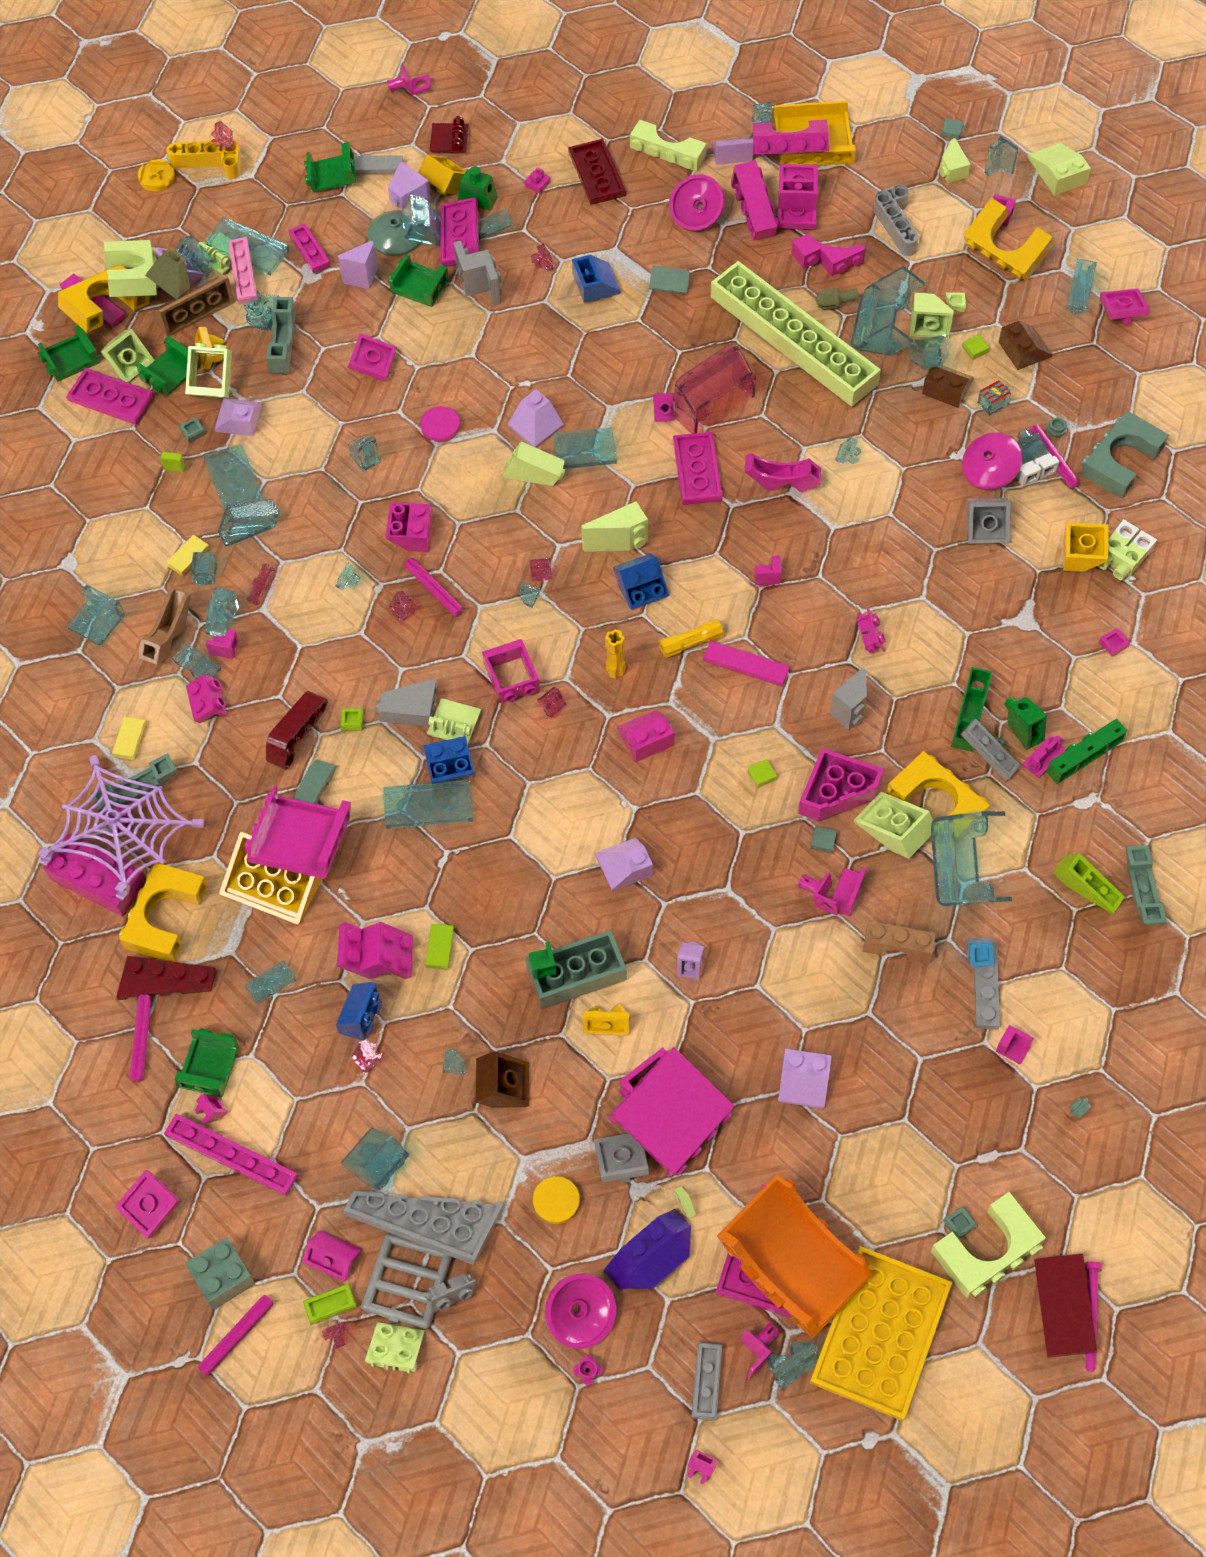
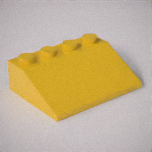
M240 831L219 894L299 925L323 878L247 862V852L244 849L247 839H251L252 836L251 832Z

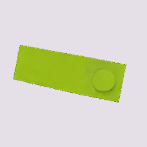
M1080 853L1064 856L1053 871V874L1068 888L1111 914L1115 913L1125 898Z

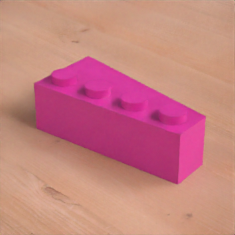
M756 160L734 165L730 184L732 189H736L735 197L737 201H741L742 214L747 215L746 224L753 241L773 237L776 234L777 228H779L778 219L773 215V203L767 196L766 183L763 184L762 169L758 167Z

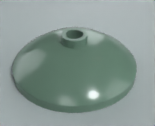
M401 210L380 214L370 223L368 228L369 242L373 241L375 250L387 256H402L411 253L420 246L424 238V227L420 219L410 212Z

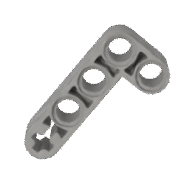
M899 184L877 192L873 210L899 251L905 256H912L916 253L919 236L902 211L907 206L909 189L905 185Z

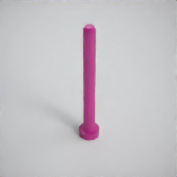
M1089 1261L1085 1262V1269L1088 1271V1290L1096 1338L1098 1272L1102 1271V1263ZM1096 1353L1086 1354L1085 1368L1089 1372H1094L1096 1369Z

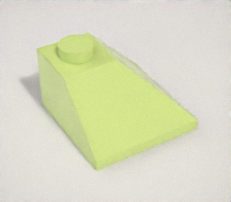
M132 329L121 332L101 351L120 379L125 382H129L138 375L136 367L138 362L147 368L155 361Z

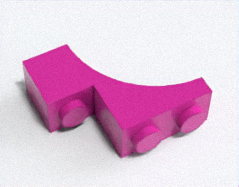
M808 233L792 241L791 254L803 269L813 266L820 261L828 273L834 276L864 262L866 249L862 244L847 248L827 246L815 240Z
M753 453L745 456V473L768 491L789 483L802 493L821 485V467L809 458L798 462L780 463L762 459Z

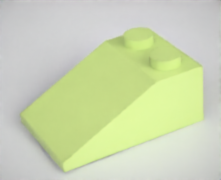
M1062 143L1027 155V158L1054 196L1086 185L1088 182L1091 167L1081 154Z
M633 502L581 526L582 549L584 552L630 551L648 543V519L637 502Z
M882 791L854 819L855 824L892 852L908 859L937 830L930 811Z

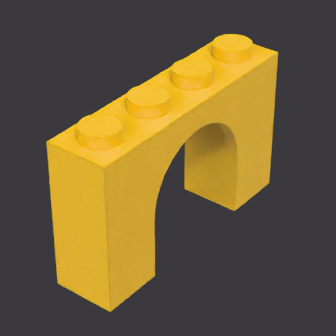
M991 198L963 234L966 241L965 244L972 250L976 248L981 251L980 254L986 259L992 258L995 260V263L1004 270L1005 268L1009 269L1015 278H1022L1027 281L1054 246V239L1051 235L1037 227L1020 248L1013 251H1004L997 248L993 244L994 235L1009 213L1007 207Z
M119 264L108 270H121L126 268L122 264ZM107 270L58 292V307L87 333L103 326V310L92 302L91 299L99 295H109ZM150 295L117 298L121 299L135 311L149 304Z
M923 751L888 784L887 794L909 802L917 793L927 788H938L947 792L953 798L956 808L938 825L936 835L953 849L987 816L990 805L984 797L974 793L967 783L957 779L951 770L941 766L934 756L928 755Z
M160 863L154 864L153 868L147 872L144 887L138 892L135 907H132L129 911L126 926L120 931L119 940L123 948L156 959L174 962L182 946L181 940L177 934L152 927L148 923L150 911L157 903L169 898H176L200 905L208 887L205 877Z

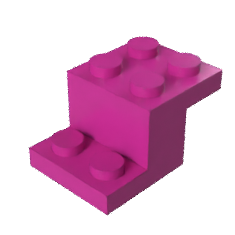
M780 164L778 193L779 228L816 229L818 165Z
M347 922L339 924L337 967L367 979H373L387 973L403 979L412 976L413 935L383 922L363 929Z

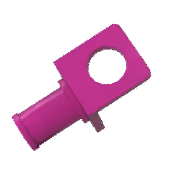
M403 65L401 66V77L387 80V84L391 92L405 87L411 95L430 89V77L427 74L411 79ZM421 81H425V82H426L423 87H420V88L417 87V84H418L419 82H421Z
M673 393L652 394L655 421H673L675 419Z
M827 872L821 881L803 874L801 876L803 879L800 878L798 887L814 893L813 898L816 907L838 915V903L825 897L832 885L831 874Z
M768 1323L756 1337L746 1330L741 1338V1342L760 1358L749 1370L747 1375L749 1380L768 1361L771 1351L767 1346L779 1336V1331L776 1327L771 1330L774 1326L771 1323Z

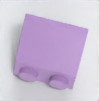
M785 1049L778 1102L824 1109L832 1056Z

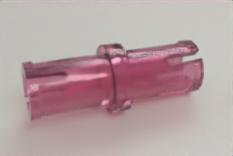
M262 564L257 578L253 580L252 590L247 597L249 603L254 599L253 605H259L264 591L268 590V582L275 570L273 566L268 569L269 564Z

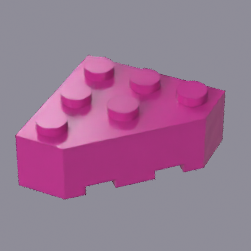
M822 748L801 797L798 814L820 821L874 800L882 782L884 769Z

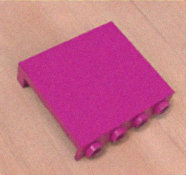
M274 785L271 794L268 793L266 796L265 808L260 809L258 823L253 825L252 837L246 841L244 851L247 852V862L326 879L350 819L351 802L342 800L339 809L286 798L277 796L278 786Z
M673 1047L659 1059L607 1118L613 1124L618 1123L668 1171L666 1175L669 1177L674 1174L678 1176L687 1167L685 1162L690 1156L694 1158L702 1150L700 1146L705 1139L709 1141L717 1133L715 1129L720 1122L724 1124L731 1117L732 1113L730 1111L734 1105Z

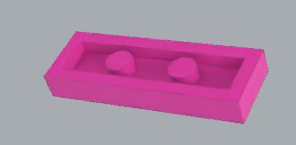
M305 223L288 230L290 238L313 274L330 267V261Z

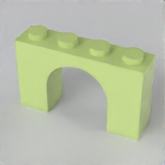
M150 240L104 242L106 268H113L119 264H122L124 267L133 268L107 270L109 297L157 295L156 288L160 286L145 276L157 261L154 251L155 247H151Z
M1010 1192L992 1203L987 1211L1006 1237L1008 1247L1007 1253L1003 1257L995 1261L976 1259L965 1249L953 1232L935 1243L931 1249L933 1256L966 1299L972 1295L974 1297L979 1296L987 1289L985 1286L991 1281L994 1284L1005 1277V1271L1009 1268L1017 1269L1025 1262L1023 1258L1029 1254L1033 1257L1043 1249L1042 1245L1046 1237Z

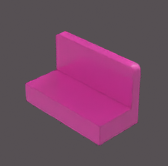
M862 867L860 873L844 868L832 898L833 901L838 903L839 913L851 916L864 882L867 868Z
M318 1231L308 1241L302 1263L345 1282L349 1277L353 1261L361 1253V1248L323 1231Z

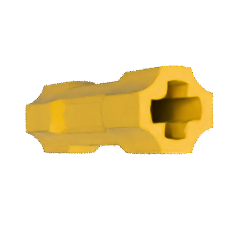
M714 619L701 624L700 627L659 640V647L663 656L667 658L680 653L684 649L723 637L724 632L719 620Z
M614 629L611 632H607L605 646L607 648L606 671L609 673V677L616 679L623 676L625 672V637L622 635V631Z

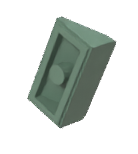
M652 266L649 289L686 295L690 282V271Z

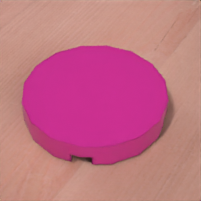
M433 407L422 415L420 421L423 435L429 440H434V442L449 441L457 435L460 429L459 416L448 407Z

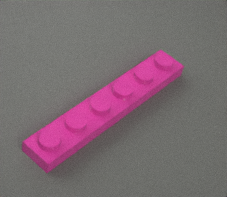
M177 1113L164 1132L166 1137L286 1197L298 1178L296 1172Z

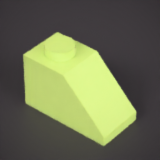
M955 138L951 139L939 167L940 175L945 178L947 183L968 178L971 164Z

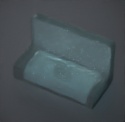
M1002 136L989 146L984 173L991 177L998 169H1001L1011 176L1015 169L1018 147Z

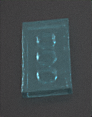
M224 216L205 240L209 248L214 247L215 250L220 251V254L230 257L228 241L247 237L252 267L271 276L289 251L288 244Z
M242 444L203 456L228 521L266 509V504Z
M470 780L383 787L386 829L473 822Z

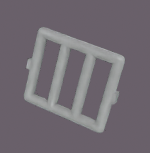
M387 1233L380 1248L361 1309L365 1312L389 1318V1322L399 1324L400 1321L425 1329L429 1328L434 1313H431V1301L428 1302L426 1300L424 1292L381 1281L380 1278L384 1267L434 1280L433 1286L445 1282L452 1257L397 1235ZM392 1244L441 1257L442 1260L438 1271L389 1258L388 1255ZM376 1290L426 1303L427 1306L423 1317L372 1303Z

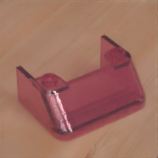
M736 343L728 344L680 376L675 383L674 417L691 434L698 433V422L708 418L710 405L736 387L745 391L751 398L755 396L756 375L742 349Z

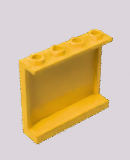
M848 101L775 105V131H802L809 127V120H827L829 131V151L779 153L780 164L818 166L854 164L856 149L855 145L852 144L847 112Z

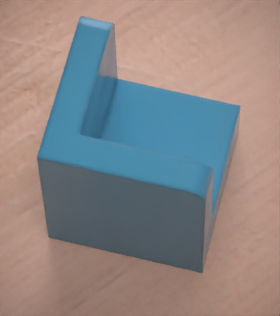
M989 938L966 939L967 961L971 967L994 965L993 943Z

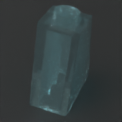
M1077 259L1066 308L1070 312L1076 314L1086 313L1097 262Z
M948 335L909 341L910 360L922 369L942 366L949 356Z
M272 499L227 504L218 529L224 545L230 546L275 528L280 516L279 509L275 506Z

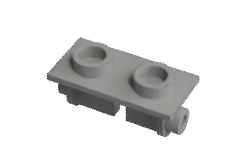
M462 1273L448 1280L449 1289L446 1288L444 1282L428 1288L424 1295L428 1302L431 1301V1313L445 1310L458 1301H466L471 1298L476 1291L475 1279L472 1280L470 1274L465 1275Z

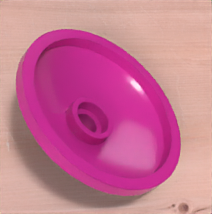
M703 174L688 176L676 185L671 194L669 202L671 216L680 227L686 230L701 231L707 229L719 219L723 212L725 204L724 192L719 183L710 176ZM700 204H703V207L701 209H698V206Z
M988 433L978 437L967 447L962 458L964 476L970 484L982 490H996L1006 486L1014 480L1022 466V452L1018 443L1012 437L1003 433Z
M573 1274L559 1281L549 1293L545 1305V1320L552 1336L563 1345L575 1349L589 1348L601 1342L612 1329L616 1317V1302L612 1291L605 1282L590 1274ZM577 1304L579 1309L573 1313L572 1308Z

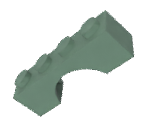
M273 297L272 341L268 343L266 354L269 373L289 374L296 317L293 297Z

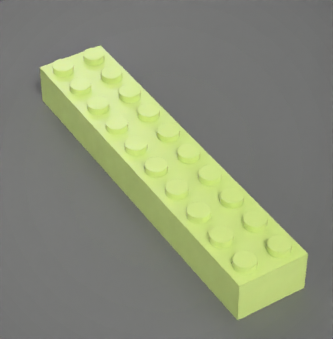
M737 261L711 282V298L851 407L879 385L881 369L741 262Z

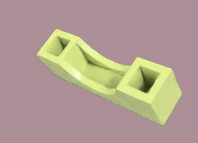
M642 120L638 121L630 134V148L696 172L706 158L707 143L690 137L678 143L664 141L658 136L656 125Z

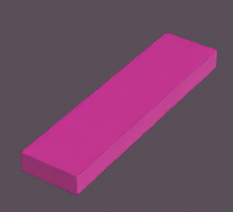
M73 273L59 285L63 290L83 280ZM99 295L91 299L92 302L103 310V322L110 328H113L126 318L125 313L104 296Z
M711 640L703 657L704 662L783 687L790 670L788 665Z

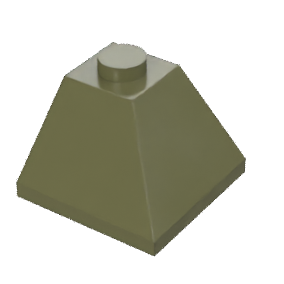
M166 250L145 275L176 300L191 288L186 262L175 250Z

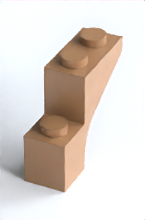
M174 587L169 589L154 627L149 634L141 639L138 658L154 664H159L169 658L172 639L185 632L191 599L190 593Z

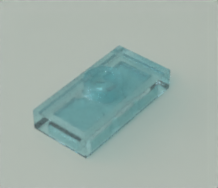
M507 208L478 220L479 240L513 226Z

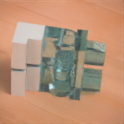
M1028 428L1021 430L1018 433L1019 440L1016 442L1022 452V466L1016 478L1021 486L1024 487L1038 481L1039 478L1043 479L1055 474L1059 460L1056 456L1052 457L1045 443L1040 439L1038 432L1032 434Z

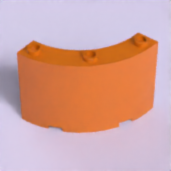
M776 1175L732 1219L717 1237L729 1255L735 1256L740 1260L742 1264L739 1267L756 1287L778 1309L783 1307L792 1316L790 1320L814 1338L873 1275L868 1267L869 1262L861 1254H854L828 1230L829 1226L822 1218H817L797 1193L795 1183L789 1178L785 1180Z

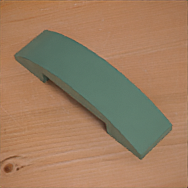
M167 753L149 762L150 768L128 779L162 786L176 774L177 770L170 755ZM125 781L119 783L120 785L146 792L154 790ZM110 784L105 785L107 791L121 796L137 799L145 796L115 786L112 787ZM100 788L93 798L94 803H97L102 797ZM108 795L109 800L118 804L126 805L133 802ZM104 800L97 806L99 812L106 806Z
M316 759L305 774L294 799L317 804L325 785H329L337 768L336 765Z
M1149 845L1126 847L1132 895L1143 926L1166 924L1167 920L1162 902L1159 903L1151 869L1153 862Z

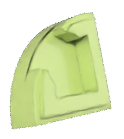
M946 292L945 300L947 304L956 311L965 312V293Z
M681 1186L674 1189L673 1193L676 1200L681 1202L684 1214L688 1218L695 1216L696 1212L686 1191Z

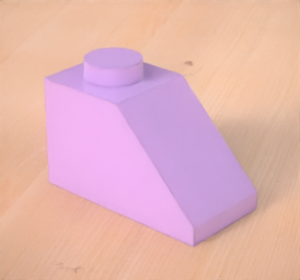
M682 942L677 957V976L699 980L705 946H701L696 942Z

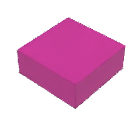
M1118 628L1105 634L1099 640V643L1112 657L1130 645V642Z

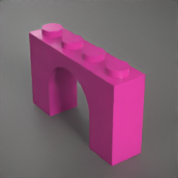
M809 120V127L807 129L796 132L775 131L772 129V122L753 123L754 155L829 151L827 120Z

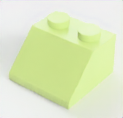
M915 293L910 321V336L949 339L954 310L935 294Z

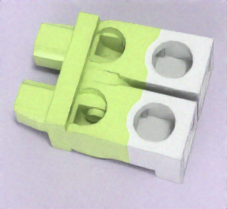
M1123 519L1108 539V562L1098 567L1106 570L1111 565L1115 568L1113 572L1114 577L1120 581L1126 576L1131 577L1144 559L1154 551L1157 539L1142 530L1138 534L1139 528ZM1124 528L1129 529L1131 531V534L1126 532ZM1141 539H1146L1149 545L1141 541Z

